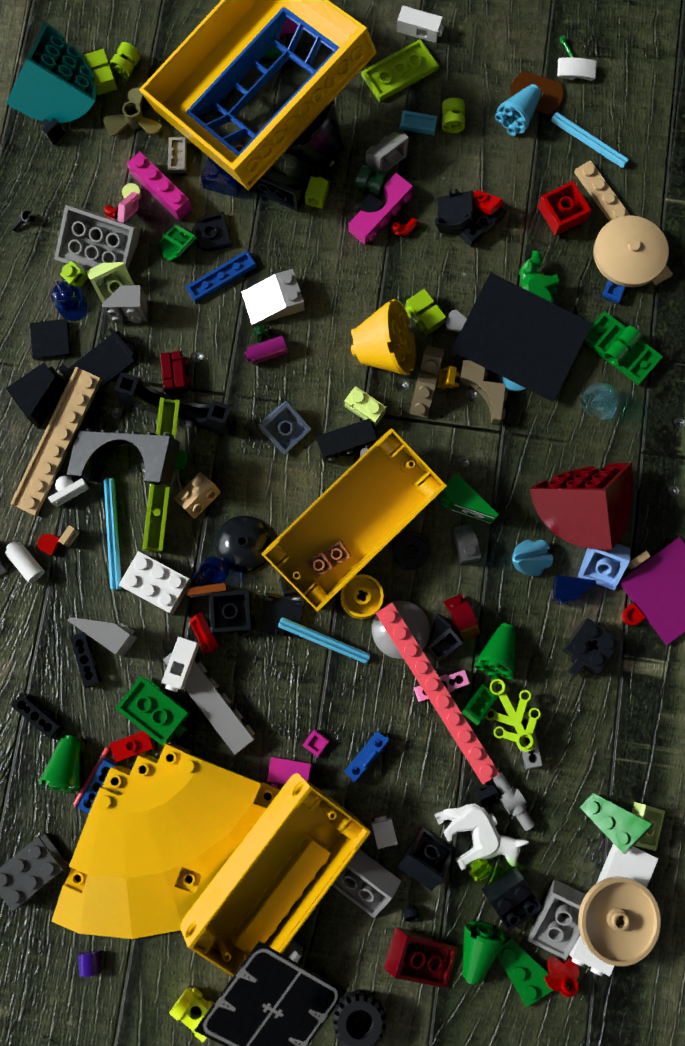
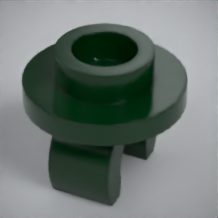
M265 324L254 327L255 331L252 334L257 335L258 343H261L260 337L262 335H266L268 340L271 339L270 334L266 332L270 330L269 326L266 327Z

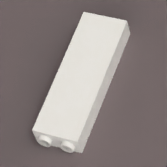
M613 843L597 883L609 877L620 876L635 880L647 888L658 858L634 846L626 854H623ZM579 935L569 953L572 957L571 961L582 967L584 964L590 966L591 971L599 976H603V973L611 976L614 966L595 957L587 949L581 935Z

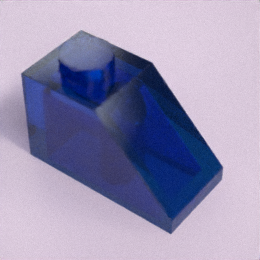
M557 575L553 578L551 601H557L558 605H568V603L575 601L596 584V580Z

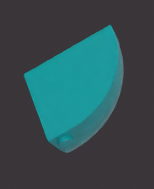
M44 22L6 104L36 120L43 121L46 118L51 121L55 118L59 123L70 122L83 116L94 104L97 95V87L93 82L94 75L87 61L74 45L70 46L64 41L65 37L60 32Z

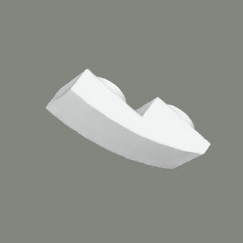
M583 58L558 59L557 77L570 80L580 78L592 81L595 79V60Z

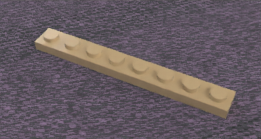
M591 160L575 169L574 173L609 222L618 217L631 216ZM665 265L659 276L652 282L657 286L670 278L673 273Z

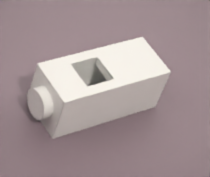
M402 5L397 19L396 32L436 43L438 36H442L444 25H442L443 17Z
M181 637L177 638L161 682L166 684V689L177 692L178 689H184L200 644Z

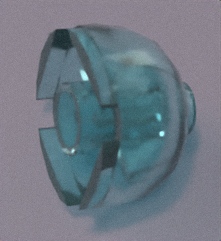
M598 382L590 385L581 396L582 401L580 402L583 410L594 418L596 415L601 417L599 420H608L617 412L620 396L612 385Z

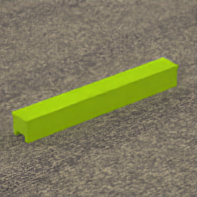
M160 397L156 427L157 435L168 433L174 435L175 439L180 400H169ZM150 484L143 551L162 552L170 487Z

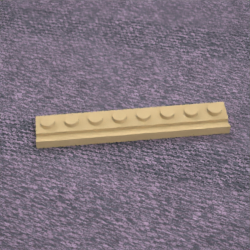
M75 367L10 503L11 505L34 516L38 515L76 436V432L102 381L101 378Z

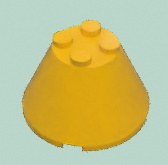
M389 300L359 326L351 330L354 344L351 345V352L353 356H357L361 365L409 375L411 374L410 371H414L416 364V345L414 333H410L407 324L410 322L409 316L399 300Z

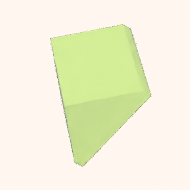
M634 802L632 813L654 824L635 846L656 851L665 811Z

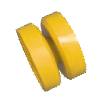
M355 575L342 588L341 604L345 612L352 618L359 620L369 619L376 615L375 613L382 606L384 598L382 586L375 578L369 575ZM359 595H364L365 601L358 600Z

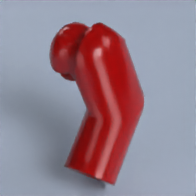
M412 218L406 225L396 222L392 225V230L397 236H408L419 223L415 218Z

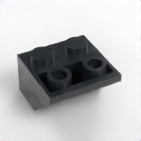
M515 866L481 889L509 932L542 909L528 883Z

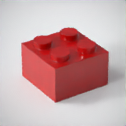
M574 181L542 195L537 206L555 236L587 221L591 212L590 207Z

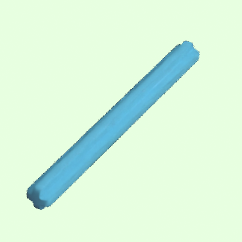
M113 478L104 479L110 588L115 591L122 589L119 586L121 567L115 480Z

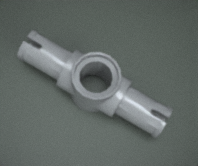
M499 772L500 774L492 778V780L501 792V803L509 814L516 816L525 831L531 829L535 824L526 811V800L517 788L510 786L503 773Z

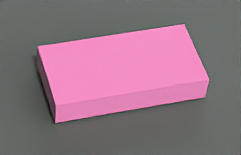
M132 192L119 203L118 222L124 223L138 211V193Z

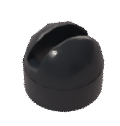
M408 905L404 909V921L417 922L420 920L418 907L413 905V908H410Z

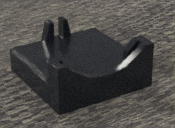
M455 189V194H453L452 190H449L448 196L438 197V218H435V225L440 233L475 227V194L473 190L460 193Z
M266 592L260 632L299 638L298 635L279 628L278 624L281 618H286L301 625L305 598L287 597Z

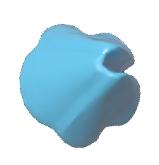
M528 539L515 547L512 563L516 570L524 575L539 576L545 568H549L552 565L553 555L547 553L550 546L546 541L538 540L534 542Z

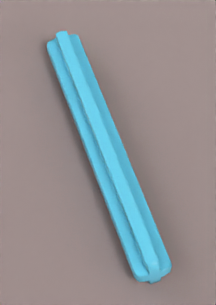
M556 112L553 115L551 121L621 168L625 167L629 160L627 157L560 113Z
M286 618L280 619L278 627L362 663L369 661L370 654Z

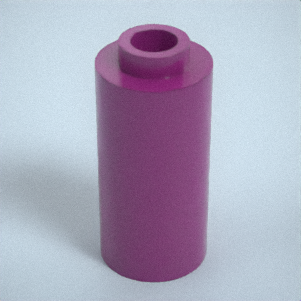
M281 335L247 347L248 351L245 352L248 363L252 362L255 365L287 354L288 350Z

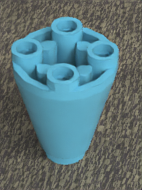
M531 84L498 107L495 119L507 129L510 135L515 136L516 134L524 133L528 128L540 99V88L537 85Z

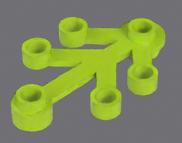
M495 679L490 683V691L499 696L508 716L497 713L494 709L490 708L485 718L489 721L496 720L514 726L518 734L508 732L505 728L498 726L493 731L494 736L499 739L505 738L514 741L520 750L530 752L537 745V739L533 733L537 720L541 718L542 713L537 708L530 709L528 713L530 719L525 730L522 720L527 704L532 700L531 692L528 690L520 692V701L517 711H515L506 694V683L500 679ZM499 684L502 685L501 691L496 690V686ZM524 693L529 694V698L527 700H524L522 698ZM490 711L494 712L493 718L488 717ZM538 711V717L533 718L532 712ZM499 729L503 730L502 736L497 735ZM525 738L530 739L529 745L524 744Z

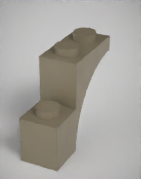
M426 345L409 414L428 417L444 349Z
M463 360L459 384L467 385L482 395L490 409L491 424L499 425L501 419L504 420L506 409L503 408V402L507 401L508 391L505 390L506 384L486 381L488 370L472 361Z

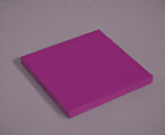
M678 537L619 581V585L632 602L643 612L646 620L666 645L685 632V543Z

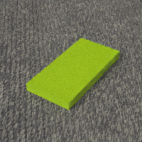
M419 39L361 71V76L378 101L381 102L439 69V65L422 40Z

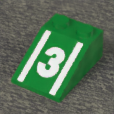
M458 474L446 483L447 486L437 496L439 499L438 503L444 509L448 508L452 512L490 525L499 515Z

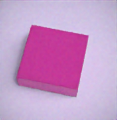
M314 729L302 746L319 757L330 741Z

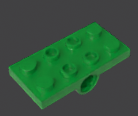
M605 310L591 325L584 339V343L636 385L642 382L663 357L641 340L642 335L636 328L632 326L625 327Z

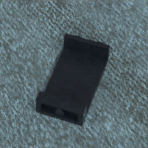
M110 327L108 329L111 333L109 337L69 368L63 364L58 370L68 382L75 367L101 378L102 381L97 390L98 392L137 361L134 355L137 352L131 344L126 345L123 342L125 338L118 330L115 332Z

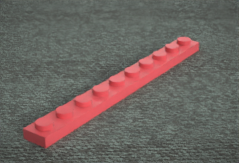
M393 603L376 612V616L480 782L485 784L500 774Z

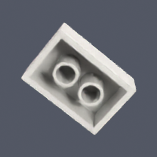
M138 551L120 581L119 586L174 615L192 581Z

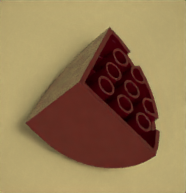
M632 463L606 464L607 467L596 469L595 466L583 467L552 476L553 480L549 482L543 480L530 488V492L539 517L553 533L571 544L584 548L600 549L601 551L612 550L622 538L630 516L633 494Z

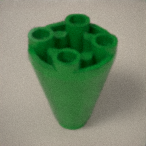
M501 623L476 659L474 667L488 673L487 676L494 680L499 679V677L513 679L515 673L516 628L510 624Z

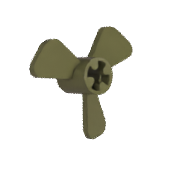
M141 87L133 88L128 92L129 101L123 105V114L104 117L103 122L110 136L116 137L127 126L132 129L142 127L149 135H156L162 130V125L159 122L143 117L140 108L144 97L139 91Z

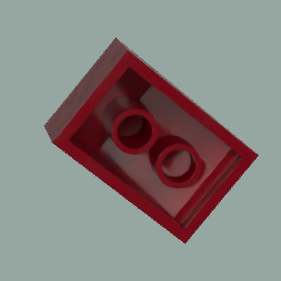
M395 927L383 968L396 979L447 988L458 946L412 930Z

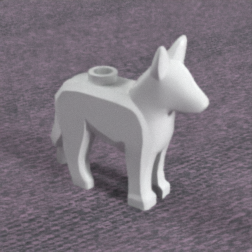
M474 803L458 808H448L434 814L438 824L443 823L445 820L452 821L443 831L448 842L452 840V836L457 832L471 831L474 847L456 858L461 870L466 869V866L473 861L491 859L498 855H504L511 866H516L521 846L529 843L526 839H515L499 835L495 828V825L498 823L492 813L488 814L485 808Z

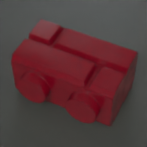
M182 351L160 353L165 393L169 395L188 392V385H191L190 375L186 374V368H189L187 356L184 357Z

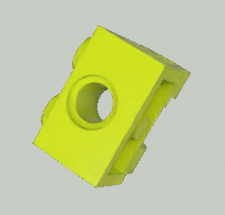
M188 986L169 1014L177 1021L183 1022L192 1030L194 1036L203 1043L207 1037L194 1030L214 1003L212 1001L207 1002L197 988ZM192 1007H199L202 1014L195 1015L192 1012Z

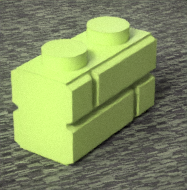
M356 386L345 399L344 407L363 420L370 419L374 427L377 426L386 413V406Z

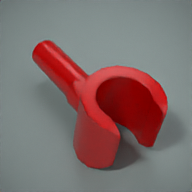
M110 204L104 207L105 214L115 218L118 213V206L113 208Z

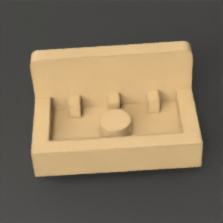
M199 472L173 499L195 519L221 491L212 481Z

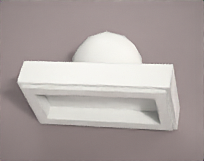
M61 476L55 483L58 492L48 498L54 506L58 507L88 490L89 486L82 478L74 482L71 477Z

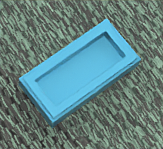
M403 110L399 129L434 135L438 116Z

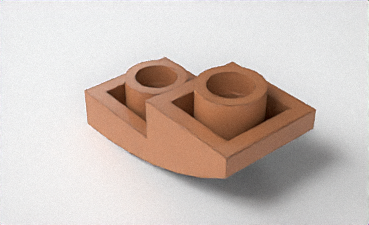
M340 540L306 562L317 578L351 557V554L343 541Z

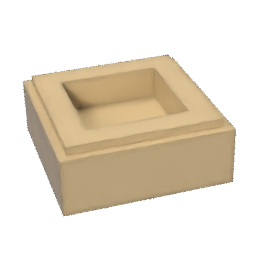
M69 525L58 542L69 548L78 536L79 531Z
M647 551L632 559L627 567L631 570L650 558Z

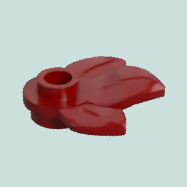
M550 956L548 960L550 974L544 976L546 984L550 989L560 991L567 998L574 997L579 989L577 979L580 972L578 965L571 961L572 957L563 963L556 957Z

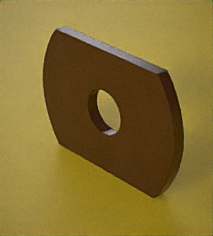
M521 72L511 85L510 98L531 84L537 85L542 91L543 96L539 99L535 112L551 116L561 104L563 98L562 84L532 73Z

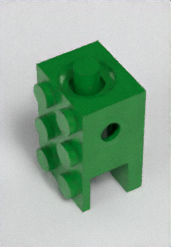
M143 676L137 679L115 707L117 711L162 746L169 744L175 735L178 738L182 737L187 730L183 724L192 714V712L150 679Z

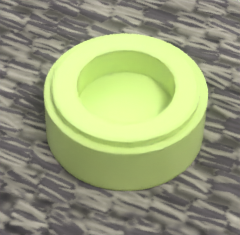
M129 183L123 187L122 195L124 199L132 192L138 193L140 199L141 191L136 184Z

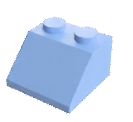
M616 544L610 551L587 548L578 577L615 590L630 562L631 548Z

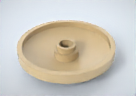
M622 216L608 222L600 230L593 249L594 260L599 271L611 282L624 287H639L652 282L664 269L669 254L668 243L663 232L653 222L639 216Z
M615 876L599 881L587 892L580 906L578 924L585 946L595 957L613 966H629L642 960L653 949L659 936L661 919L657 902L645 886L630 878Z

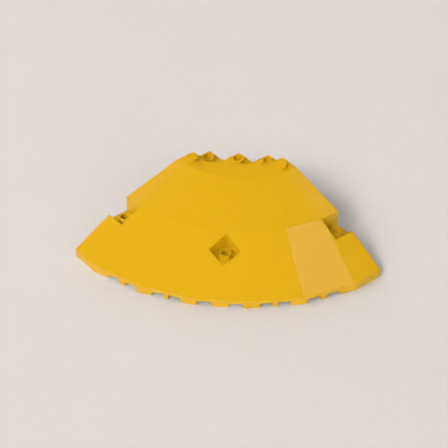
M175 743L165 744L159 759L148 754L139 755L132 770L122 765L110 767L103 786L100 787L90 809L69 865L71 870L65 884L62 886L51 922L79 934L136 939L181 930V922L277 796L280 789L190 754L191 750ZM265 793L271 794L270 800L264 798ZM76 875L81 876L80 882L75 880ZM186 876H192L193 882L188 883Z

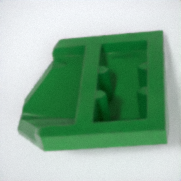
M174 224L159 240L163 257L168 261L179 257L195 241L196 236Z

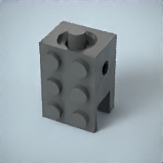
M47 833L35 838L0 867V902L5 901L12 912L28 902L70 865Z

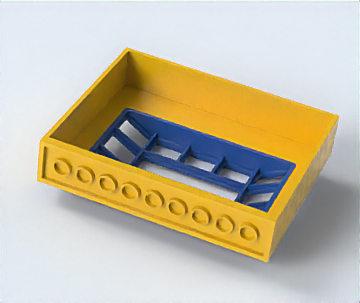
M221 0L139 91L160 116L249 190L377 52L367 27L329 0ZM287 17L298 25L288 48L277 41ZM304 30L316 38L306 61L294 53ZM323 43L333 52L317 69H314L311 65ZM275 46L283 54L267 69L259 61ZM288 59H292L309 72L311 76L256 134L235 116ZM255 67L264 75L248 91L239 82ZM236 88L244 96L230 111H227L220 103ZM213 109H217L224 115L207 124L197 117ZM228 122H232L240 128V130L224 138L213 130ZM246 135L252 138L240 152L229 144Z

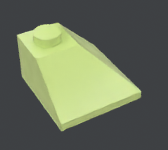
M123 262L101 263L86 271L102 303L120 286L134 285Z

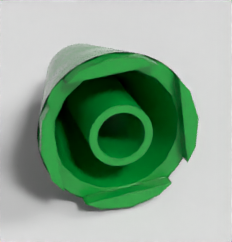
M66 735L65 738L60 739L39 780L38 786L44 787L45 784L49 785L48 789L71 793L72 789H74L75 793H79L81 742L77 741V737Z
M471 920L470 924L466 922L464 926L463 977L471 985L483 982L505 941V934L500 929L496 932L492 929L493 925L476 920Z

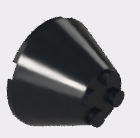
M334 100L290 145L284 154L316 168L331 167L335 163V158L344 150L345 146L342 144Z

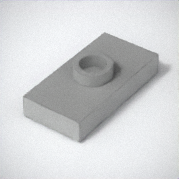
M169 137V173H187L186 137Z

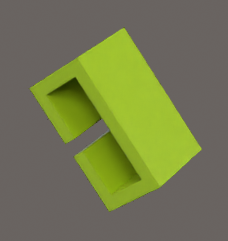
M104 49L83 55L94 75L93 82L97 87V95L117 90Z
M423 289L406 300L405 310L410 318L413 317L416 321L418 330L424 332L427 336L444 325L446 316L437 304L432 307L431 304L434 301L427 291Z

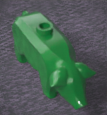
M532 251L531 258L519 270L520 287L554 304L552 295L557 293L556 286L559 285L558 275L547 276L542 274L543 263L541 254L538 251Z

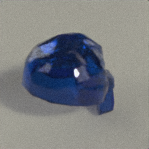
M217 556L208 557L201 563L199 572L194 573L191 579H199L198 586H204L206 582L213 584L223 583L229 575V566L222 558Z

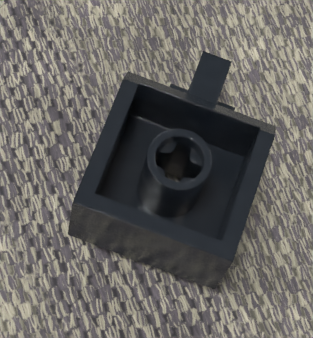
M586 618L582 620L562 649L564 653L571 657L570 661L573 663L567 672L572 676H577L581 669L583 671L588 669L593 674H598L621 641L591 619ZM588 643H592V644H593V645H592V647H593L592 650H589L590 645H589Z

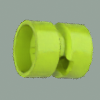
M122 42L117 49V54H114L109 65L119 76L129 78L134 70V66L138 64L142 56L139 50L132 44Z
M448 98L442 102L443 131L458 133L465 128V102L462 99Z

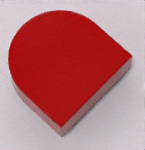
M43 534L38 539V548L42 552L54 556L60 544L58 542L60 538L52 534Z
M634 602L627 606L621 614L623 622L629 626L637 625L646 618Z

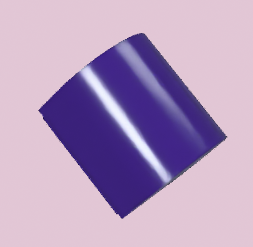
M100 950L78 953L80 977H89L101 973Z

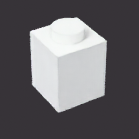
M386 815L374 818L375 822L371 823L377 848L381 849L398 844L392 819L387 818Z

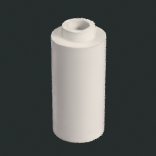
M13 541L7 545L5 555L28 583L38 580L45 571L21 542Z

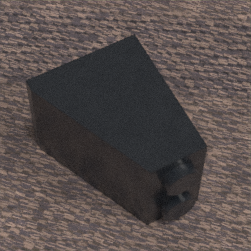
M43 362L8 386L6 390L26 418L39 428L65 388L61 384L63 379L52 366L48 367Z

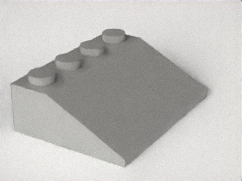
M65 205L54 259L64 263H68L71 260L78 261L87 270L101 263L123 262L128 270L138 245L142 227L127 222H118V219L79 206Z

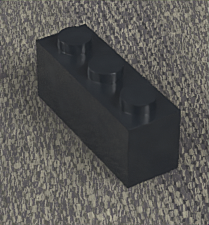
M370 419L316 436V442L323 462L336 461L339 459L338 457L343 455L352 456L358 450L369 449L377 441Z

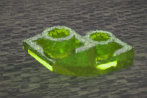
M477 858L469 865L471 870L468 871L477 884H480L494 872L485 858L483 860Z

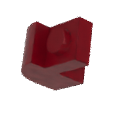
M461 594L443 601L446 610L453 620L455 630L464 641L480 635L475 615L468 601H465Z

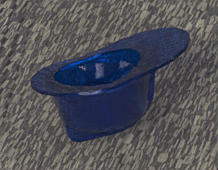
M57 281L51 295L57 310L64 319L69 321L82 319L87 312L88 304L79 287L68 282Z

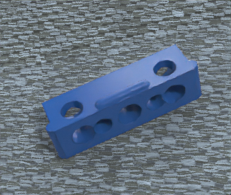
M376 731L344 772L352 778V782H358L390 742L388 737H384Z
M109 758L102 761L77 808L89 814L92 806L88 805V799L93 798V793L96 798L99 791L96 789L97 783H100L101 787L103 786L105 780L102 779V775L106 774L105 768L109 767L110 769V767L119 766L120 764L115 763V761Z

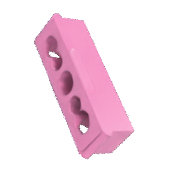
M465 670L439 677L446 684V689L449 693L453 692L454 689L470 684ZM456 676L461 678V683L449 684L450 679L455 680ZM421 686L414 687L418 702L428 699L427 695L423 694Z

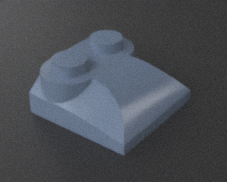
M287 401L273 410L258 426L261 432L284 455L311 430L308 424Z

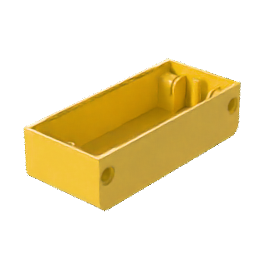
M391 428L261 554L318 612L447 485ZM342 540L351 557L316 578L306 561Z
M300 774L292 775L183 918L180 928L188 948L233 977L248 957V954L233 944L230 935L305 834L308 833L323 844L331 854L326 864L317 871L314 880L303 890L301 898L292 905L289 914L278 924L275 933L270 935L265 942L267 946L282 953L371 831L356 816Z

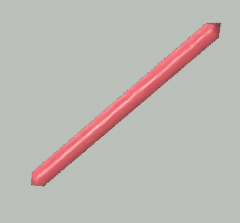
M106 747L74 801V807L80 803L102 761L108 754L109 747Z

